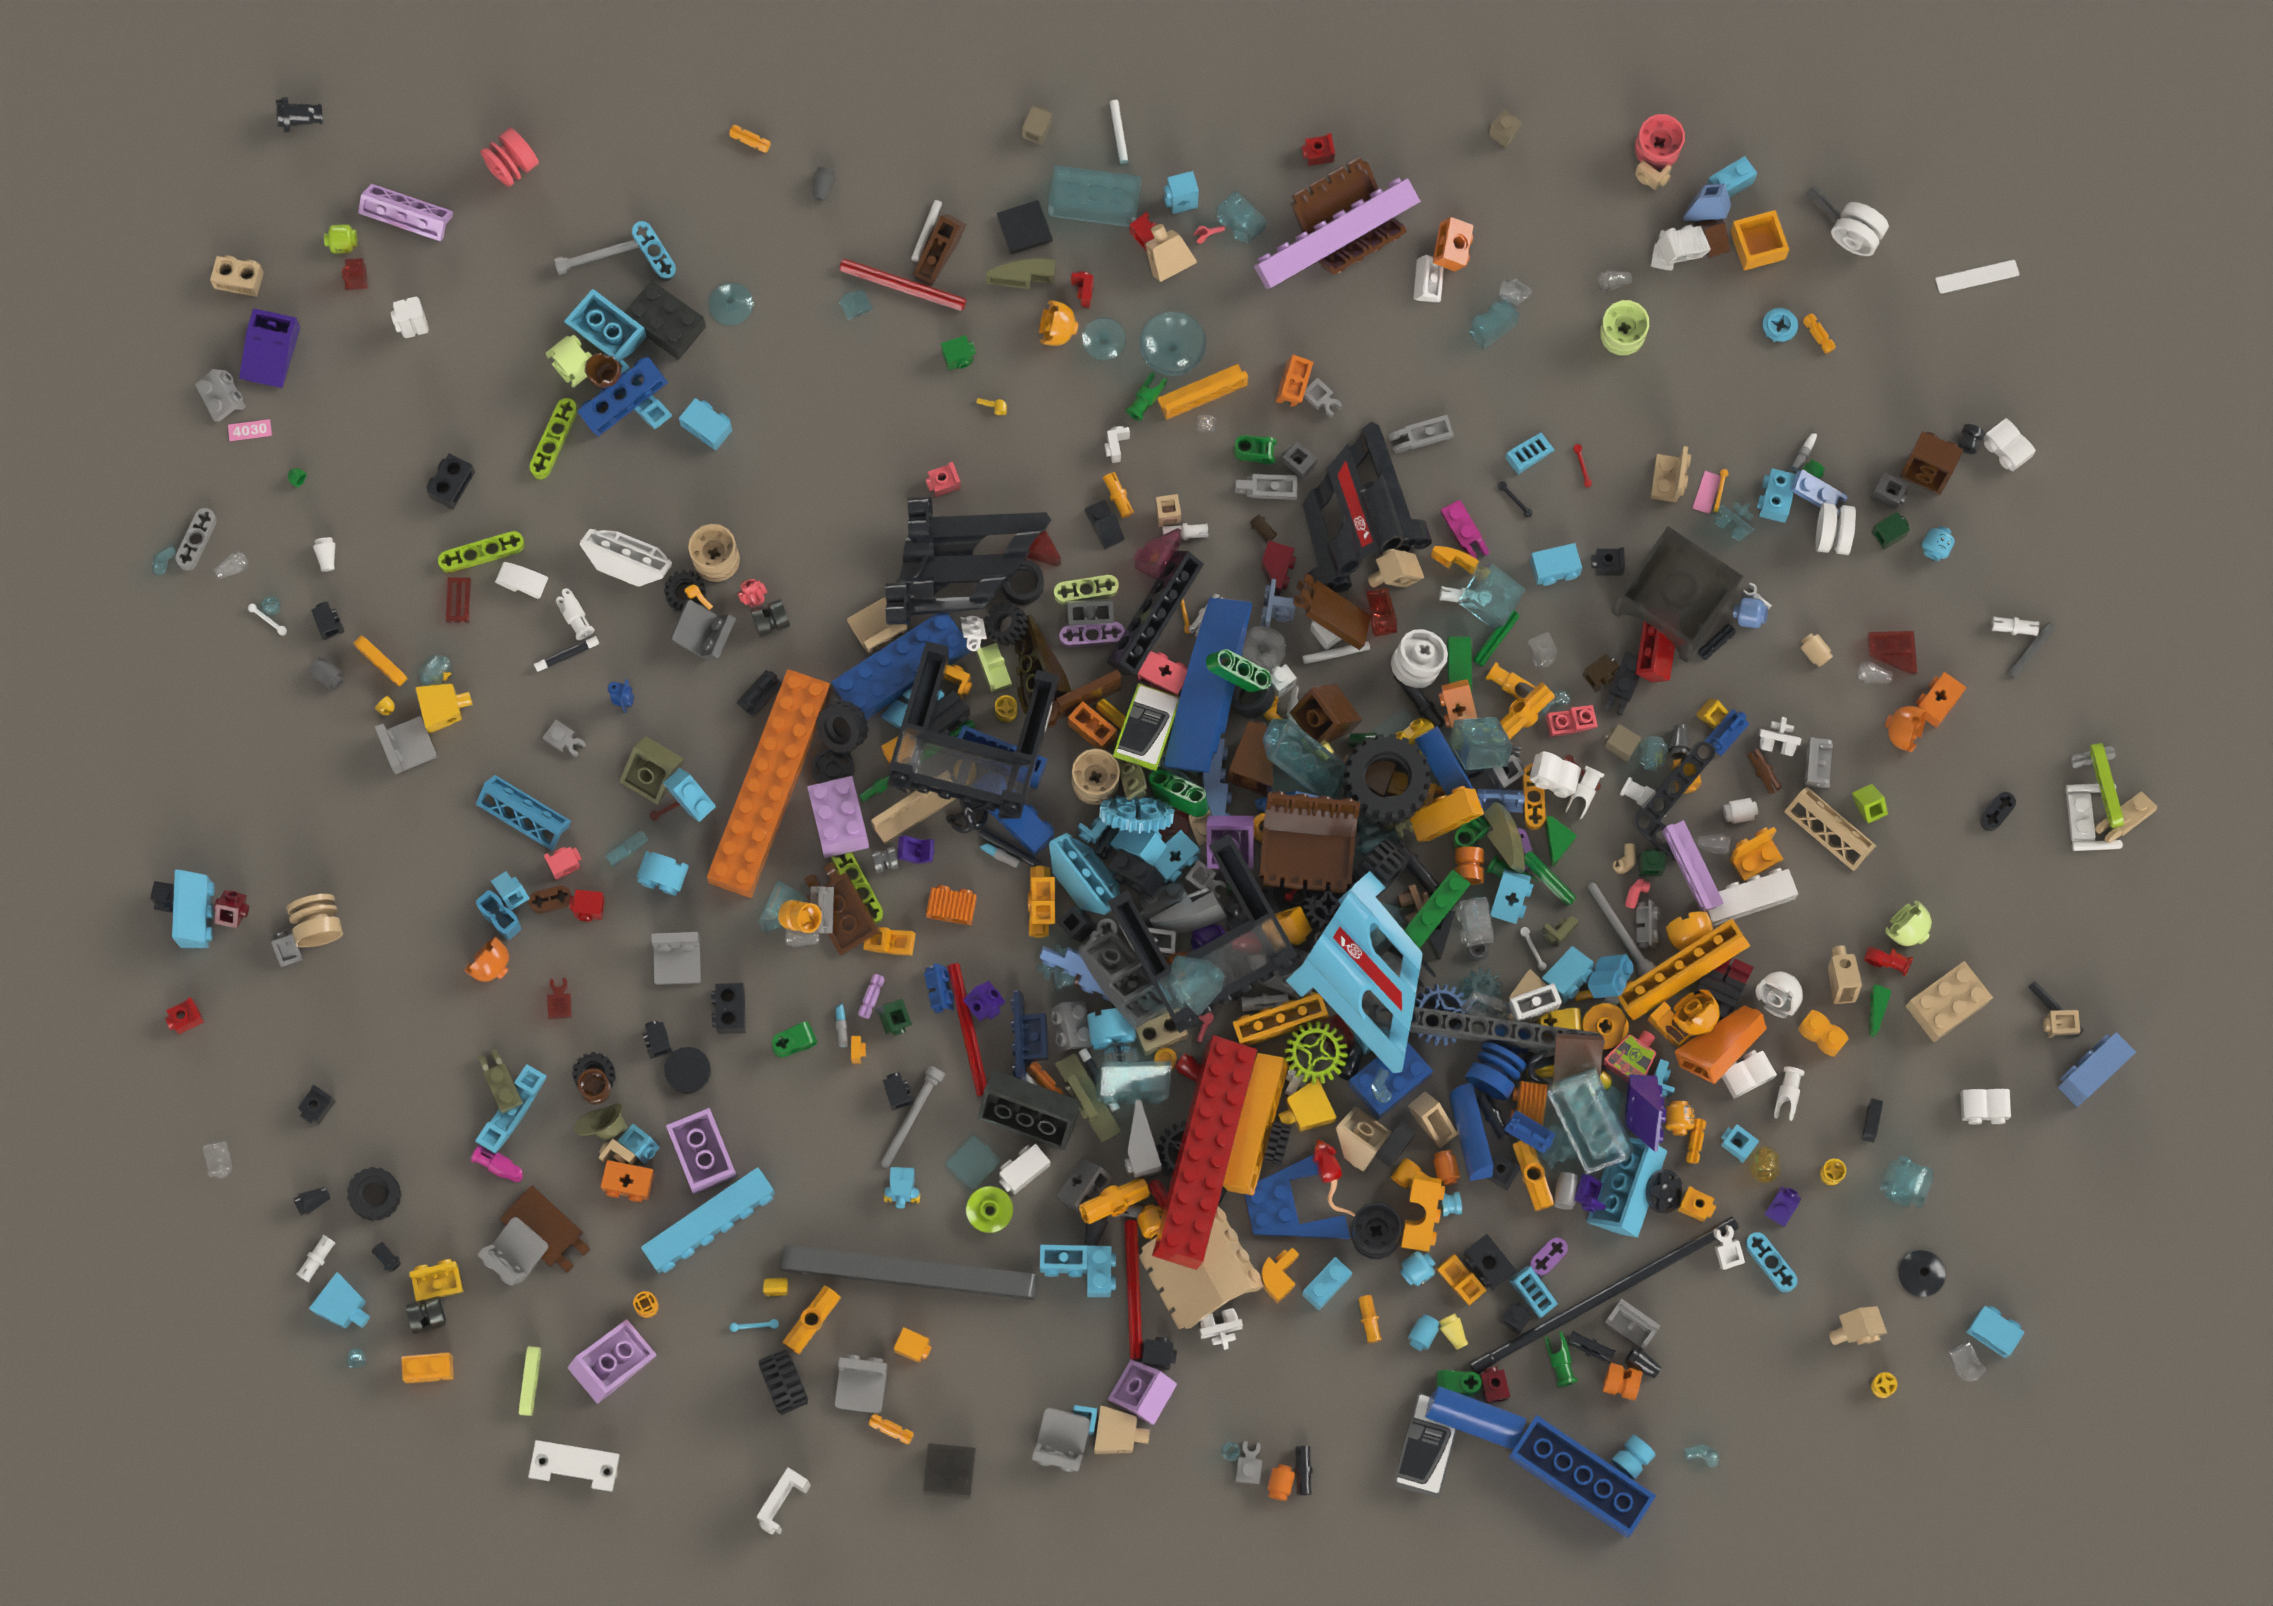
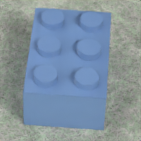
M2117 1032L2111 1037L2108 1034L2092 1048L2095 1052L2090 1050L2076 1063L2079 1068L2074 1065L2060 1078L2063 1083L2058 1088L2076 1107H2079L2136 1053Z

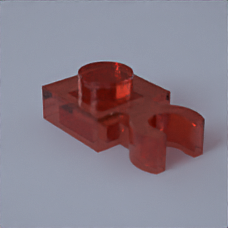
M563 978L561 987H555L554 979H550L549 984L554 994L547 995L549 1019L572 1018L571 994H564L568 988L566 978Z

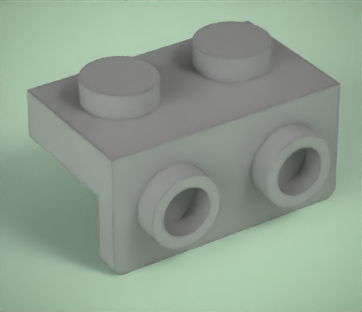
M213 369L195 384L214 421L220 422L235 409L243 410L246 407L242 395L237 391L233 383L232 376L225 370Z
M1085 1001L1063 1002L1051 1008L1050 1018L1054 1026L1055 1041L1060 1053H1065L1070 1049L1090 1048L1093 1046L1090 1043L1088 1013Z

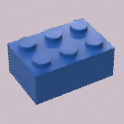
M1407 1041L1402 1072L1393 1073L1377 1057L1352 1077L1348 1086L1379 1120L1429 1079L1433 1070Z

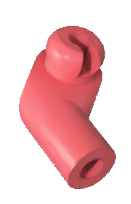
M1638 879L1630 887L1625 902L1626 907L1636 909L1640 892H1649L1651 885L1649 881Z

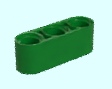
M1448 636L1447 682L1449 684L1468 679L1472 694L1471 636Z
M1224 649L1213 652L1206 658V667L1209 671L1248 692L1263 690L1271 685L1272 678L1266 669L1230 650Z
M1162 769L1153 771L1149 775L1152 795L1156 799L1168 802V805L1194 817L1204 816L1209 811L1206 792L1203 788Z

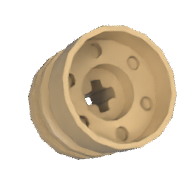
M717 524L702 526L693 533L689 540L688 549L695 571L699 576L710 582L724 581L733 576L740 563V556L733 534L727 528Z
M1101 749L1086 750L1080 754L1073 763L1071 783L1076 796L1081 801L1091 805H1100L1103 803V800H1108V797H1114L1118 791L1120 769L1117 760L1112 754ZM1092 777L1099 779V783L1092 781Z
M310 895L288 904L286 908L288 914L291 915L289 917L290 923L297 925L292 929L297 947L320 946L342 937L343 930L340 919L332 917L338 912L337 907L334 906L336 902L333 895Z

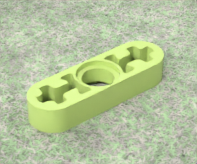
M1113 575L1061 582L1055 586L1054 598L1062 605H1065V601L1109 598L1117 594L1119 582ZM1106 582H1110L1111 585H1115L1112 586V590L1107 591V588L1103 587L1105 586ZM1095 583H1099V587H1103L1099 588L1100 593H1096L1097 587ZM1082 585H1090L1093 588L1092 593L1089 595L1082 594L1080 592ZM1074 586H1076V597H1074V592H1072ZM1061 589H1065L1066 592H1072L1068 593L1066 598H1063L1060 594Z
M528 1346L519 1405L520 1415L532 1416L541 1357L540 1347Z

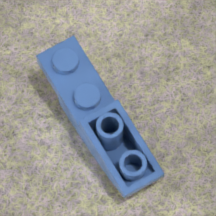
M1220 739L1217 754L1214 753L1213 760H1211L1209 773H1203V789L1206 792L1211 816L1230 815V813H1225L1226 805H1231L1232 792L1228 791L1229 784L1220 783L1224 782L1226 769L1221 768L1222 760L1227 761L1228 747L1224 746L1225 739Z
M1042 946L1039 958L1043 959V964L1053 968L1055 965L1064 968L1063 972L1076 977L1079 974L1078 984L1082 985V990L1094 994V991L1103 994L1102 998L1110 1001L1091 975L1078 951L1067 946L1063 955Z

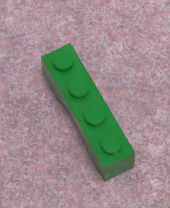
M1454 870L1449 873L1404 930L1419 949L1471 884Z

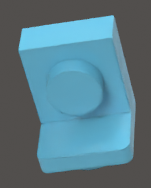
M1098 816L1091 825L1092 830L1080 823L1077 829L1079 832L1078 836L1086 843L1092 842L1096 845L1103 837L1104 830H1108L1110 825H1105V822H1102Z
M1660 1059L1654 1076L1658 1078V1085H1662V1097L1667 1098V1096L1671 1097L1675 1088L1662 1083H1667L1671 1070L1667 1069L1669 1062Z
M634 1124L618 1140L622 1146L635 1154L643 1164H646L653 1158L660 1148L649 1135Z

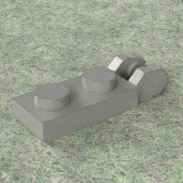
M1448 415L1406 426L1404 429L1390 433L1388 437L1391 441L1407 436V442L1393 447V451L1396 454L1405 452L1410 448L1412 450L1454 438V433Z

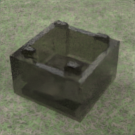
M928 1443L923 1493L971 1499L976 1448Z

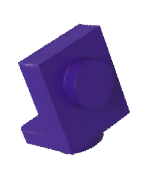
M905 835L899 837L897 859L918 865L933 861L934 839L920 840Z
M1582 1174L1574 1200L1581 1204L1582 1209L1586 1211H1605L1606 1206L1598 1201L1603 1183L1591 1175Z
M1781 1186L1764 1215L1785 1227L1799 1205L1801 1197L1792 1188Z

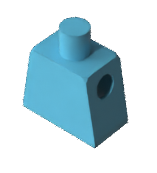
M337 1272L309 1308L316 1315L345 1329L352 1321L363 1328L370 1319V1316L361 1310L366 1301Z

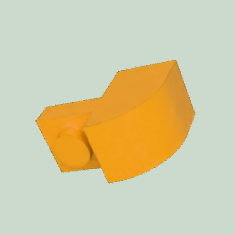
M1293 1247L1289 1251L1283 1250L1276 1257L1277 1263L1269 1257L1262 1269L1261 1281L1264 1285L1263 1288L1277 1304L1295 1287V1283L1284 1273L1298 1259L1299 1254Z

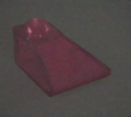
M1179 528L1147 542L1143 549L1139 548L1133 558L1135 560V569L1157 580L1174 551H1177L1181 545L1182 530Z

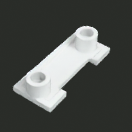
M536 1440L528 1478L550 1481L551 1473L590 1479L593 1480L592 1489L613 1492L620 1454ZM541 1458H544L546 1460L545 1464L543 1465L539 1463V1460ZM605 1469L610 1470L609 1475H604Z

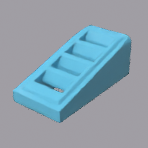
M1539 433L1507 452L1505 458L1519 475L1554 452V448L1545 436ZM1540 440L1546 450L1542 451L1536 442ZM1533 445L1539 454L1535 455L1530 446ZM1526 450L1532 458L1529 459L1523 451ZM1520 454L1525 462L1522 463L1517 455Z
M1531 1266L1524 1267L1509 1279L1511 1285L1538 1318H1542L1558 1305ZM1526 1276L1530 1278L1524 1284L1520 1283ZM1534 1283L1536 1287L1527 1292L1526 1289ZM1540 1291L1542 1294L1533 1301L1531 1297ZM1546 1298L1548 1302L1539 1309L1537 1305Z

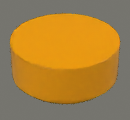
M1160 1048L1154 1055V1065L1160 1071H1171L1177 1063L1176 1053L1170 1048Z

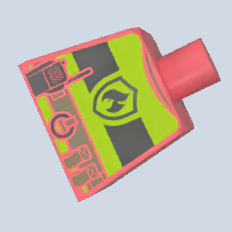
M1646 1030L1642 1032L1638 1039L1629 1034L1606 1056L1601 1065L1627 1083L1629 1081V1074L1646 1075L1656 1055V1052L1650 1048L1655 1037Z

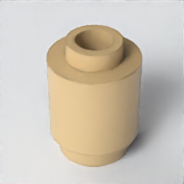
M1811 633L1801 641L1803 646L1800 648L1813 665L1816 664L1818 667H1821L1833 657L1830 653L1831 649L1819 634L1814 636Z

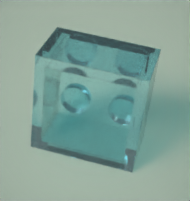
M1494 564L1481 565L1458 603L1489 627H1503L1526 589Z
M1497 717L1454 720L1450 744L1465 770L1508 766L1513 744Z

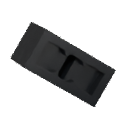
M449 453L446 459L443 458L440 461L435 478L432 477L427 484L426 489L429 498L454 510L475 474L473 465ZM453 468L460 469L457 474L449 473ZM442 487L449 488L446 493L438 492Z
M715 984V991H711L712 1005H716V1013L712 1014V1028L716 1027L718 1034L746 1033L744 984ZM725 993L734 994V998L730 1002L723 1001L722 996ZM727 1015H732L735 1017V1020L732 1024L726 1025L722 1022L723 1018Z

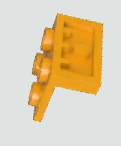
M1767 827L1761 829L1755 834V838L1751 840L1743 839L1732 850L1733 854L1729 861L1743 883L1747 879L1759 875L1783 861V857L1772 841L1777 831L1775 827L1769 830Z

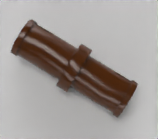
M1759 748L1754 750L1758 759L1755 758L1752 751L1748 753L1747 757L1757 771L1755 774L1757 778H1761L1768 793H1775L1771 784L1779 791L1782 785L1778 782L1773 773L1772 765H1768Z

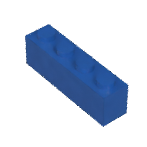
M990 770L972 788L1001 795L1002 791L1007 790L1008 787L1005 785L1007 782L999 773L994 774ZM1030 804L1028 806L1024 805L1021 819H999L998 809L995 811L987 810L1034 858L1054 839V828L1046 820L1042 822L1037 817L1038 812Z

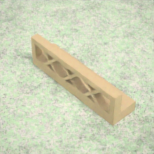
M945 771L944 773L936 777L941 780L952 782L951 775L948 771ZM915 791L871 820L872 828L883 844L886 845L956 798L951 797L948 800L940 798L937 793L929 792L924 794Z
M1808 787L1804 788L1784 811L1853 871L1857 869L1876 847L1872 841ZM1798 802L1806 808V816H1799L1792 810ZM1819 819L1823 823L1824 831L1815 830L1812 826V820ZM1829 835H1838L1841 838V846H1834L1830 842ZM1848 849H1854L1861 855L1855 863L1847 857Z

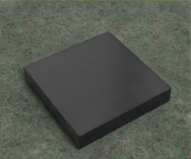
M1039 200L997 213V218L1011 255L1053 242Z

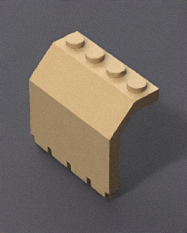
M1219 1206L1217 1207L1204 1262L1197 1270L1152 1256L1157 1237L1141 1248L1143 1253L1139 1255V1259L1146 1271L1153 1269L1148 1275L1157 1291L1164 1288V1291L1159 1295L1168 1311L1176 1310L1171 1316L1178 1329L1183 1327L1186 1329L1192 1328L1226 1302L1244 1293L1258 1291L1264 1287L1260 1274L1253 1268L1249 1261L1248 1253L1240 1245L1237 1233L1230 1227L1226 1220L1225 1212Z

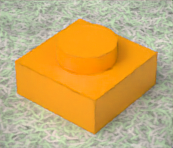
M851 1036L852 1064H861V1057H866V1043H862L861 1036Z

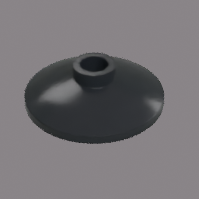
M1918 1250L1911 1252L1902 1260L1899 1266V1280L1904 1289L1914 1296L1928 1297L1934 1295L1942 1288L1945 1282L1946 1272L1942 1261L1929 1251ZM1921 1268L1927 1270V1276H1922L1920 1274Z

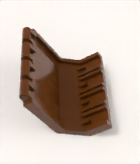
M1359 156L1346 163L1347 171L1344 166H1341L1327 174L1329 181L1322 177L1310 184L1309 189L1311 192L1305 187L1292 195L1293 202L1290 204L1302 233L1307 231L1310 234L1315 231L1314 226L1325 220L1326 223L1334 220L1332 216L1339 211L1344 210L1346 213L1352 209L1351 205L1361 199L1365 202L1371 198L1369 194L1379 188L1368 162L1363 161ZM1393 217L1318 261L1323 269L1330 274H1339L1351 264L1362 261L1370 253L1379 251L1387 243L1398 240L1401 235L1407 232L1404 224Z
M1280 791L1268 793L1259 878H1263V886L1279 887L1280 880H1284V888L1302 890L1304 882L1307 883V890L1325 892L1326 885H1330V892L1345 894L1347 887H1351L1355 834L1360 802H1355V800L1350 798L1335 800L1329 796L1315 798L1309 797L1306 794L1286 795V793Z

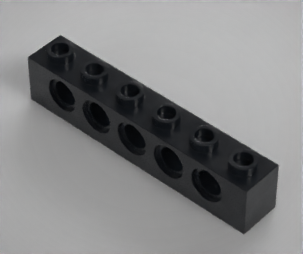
M1174 551L1106 662L1116 670L1118 669L1122 675L1137 674L1204 563L1189 551Z

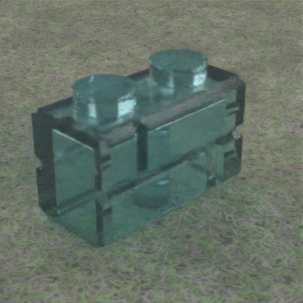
M1237 191L1233 192L1217 208L1219 222L1223 226L1228 225L1233 230V235L1239 241L1244 240L1249 244L1267 227V220Z

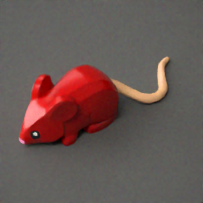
M1318 1139L1314 1148L1313 1161L1317 1165V1172L1322 1182H1331L1328 1194L1329 1205L1336 1211L1345 1212L1355 1217L1352 1211L1337 1207L1332 1202V1197L1337 1187V1180L1341 1178L1342 1170L1335 1157L1336 1150L1331 1145Z

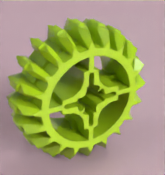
M1317 1021L1316 1028L1312 1029L1311 1022H1308L1309 1030L1305 1031L1303 1026L1300 1025V1035L1294 1031L1291 1033L1296 1040H1287V1043L1293 1047L1285 1048V1053H1292V1056L1285 1058L1286 1062L1294 1061V1064L1290 1065L1289 1069L1292 1071L1298 1068L1295 1077L1298 1078L1302 1073L1305 1074L1303 1082L1306 1083L1310 1076L1312 1077V1084H1316V1077H1320L1321 1083L1324 1084V1076L1328 1075L1331 1081L1334 1079L1331 1074L1333 1070L1338 1075L1341 1073L1337 1065L1345 1067L1346 1063L1341 1061L1340 1057H1348L1347 1053L1341 1052V1049L1347 1048V1044L1339 1045L1338 1042L1342 1041L1344 1037L1343 1035L1337 1038L1334 1037L1338 1031L1336 1028L1331 1033L1328 1032L1330 1024L1326 1023L1324 1029H1320L1321 1022ZM1320 1034L1313 1045L1300 1043L1309 1035ZM1326 1037L1335 1046V1057L1325 1052L1323 1048ZM1320 1044V1052L1324 1056L1314 1059L1312 1063L1313 1055L1309 1050L1315 1049ZM1297 1049L1309 1056L1306 1069L1301 1066L1297 1059ZM1319 1061L1332 1063L1330 1067L1323 1071L1312 1072Z

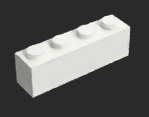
M1781 868L1770 871L1768 876L1761 878L1760 875H1756L1747 879L1746 883L1739 885L1738 882L1727 885L1725 890L1719 891L1724 903L1707 911L1712 926L1725 923L1731 918L1734 920L1795 900L1798 892L1789 869L1782 871Z

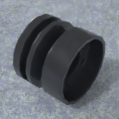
M1372 1202L1364 1205L1357 1211L1353 1219L1351 1240L1354 1248L1368 1259L1380 1260L1389 1257L1396 1250L1400 1242L1402 1222L1398 1213L1391 1206L1384 1203ZM1380 1231V1236L1372 1237V1232Z

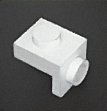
M1117 426L1107 431L1108 443H1104L1106 456H1111L1112 463L1121 462L1118 441L1130 438L1129 427Z

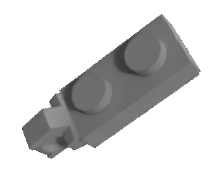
M1253 474L1252 476H1247V480L1235 481V493L1246 494V497L1296 500L1297 476Z

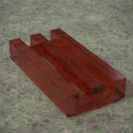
M448 577L447 623H451V621L469 623L470 577ZM453 583H457L455 616H452ZM462 583H465L464 616H461Z

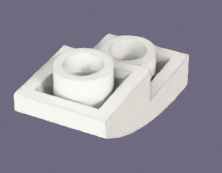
M503 562L495 583L514 592L519 590L539 599L548 577L533 570Z

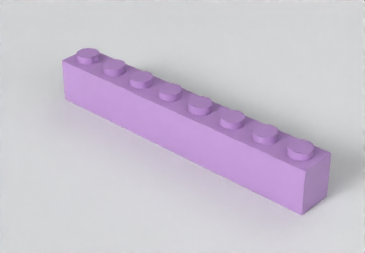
M1399 177L1388 183V189L1382 191L1380 188L1369 194L1371 197L1369 200L1364 202L1361 199L1353 203L1350 211L1346 213L1344 210L1339 211L1332 216L1334 220L1326 223L1324 220L1315 225V231L1310 234L1305 231L1296 236V242L1291 245L1286 242L1276 248L1277 253L1273 255L1267 253L1258 258L1259 263L1254 265V268L1265 288H1272L1421 202L1409 179L1401 181Z

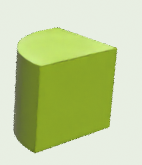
M1873 784L1852 792L1857 809L1867 823L1888 815L1885 797Z

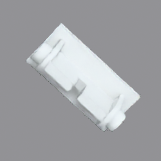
M977 616L961 617L963 638H967V648L971 651H976L980 648L981 639H986L984 621Z

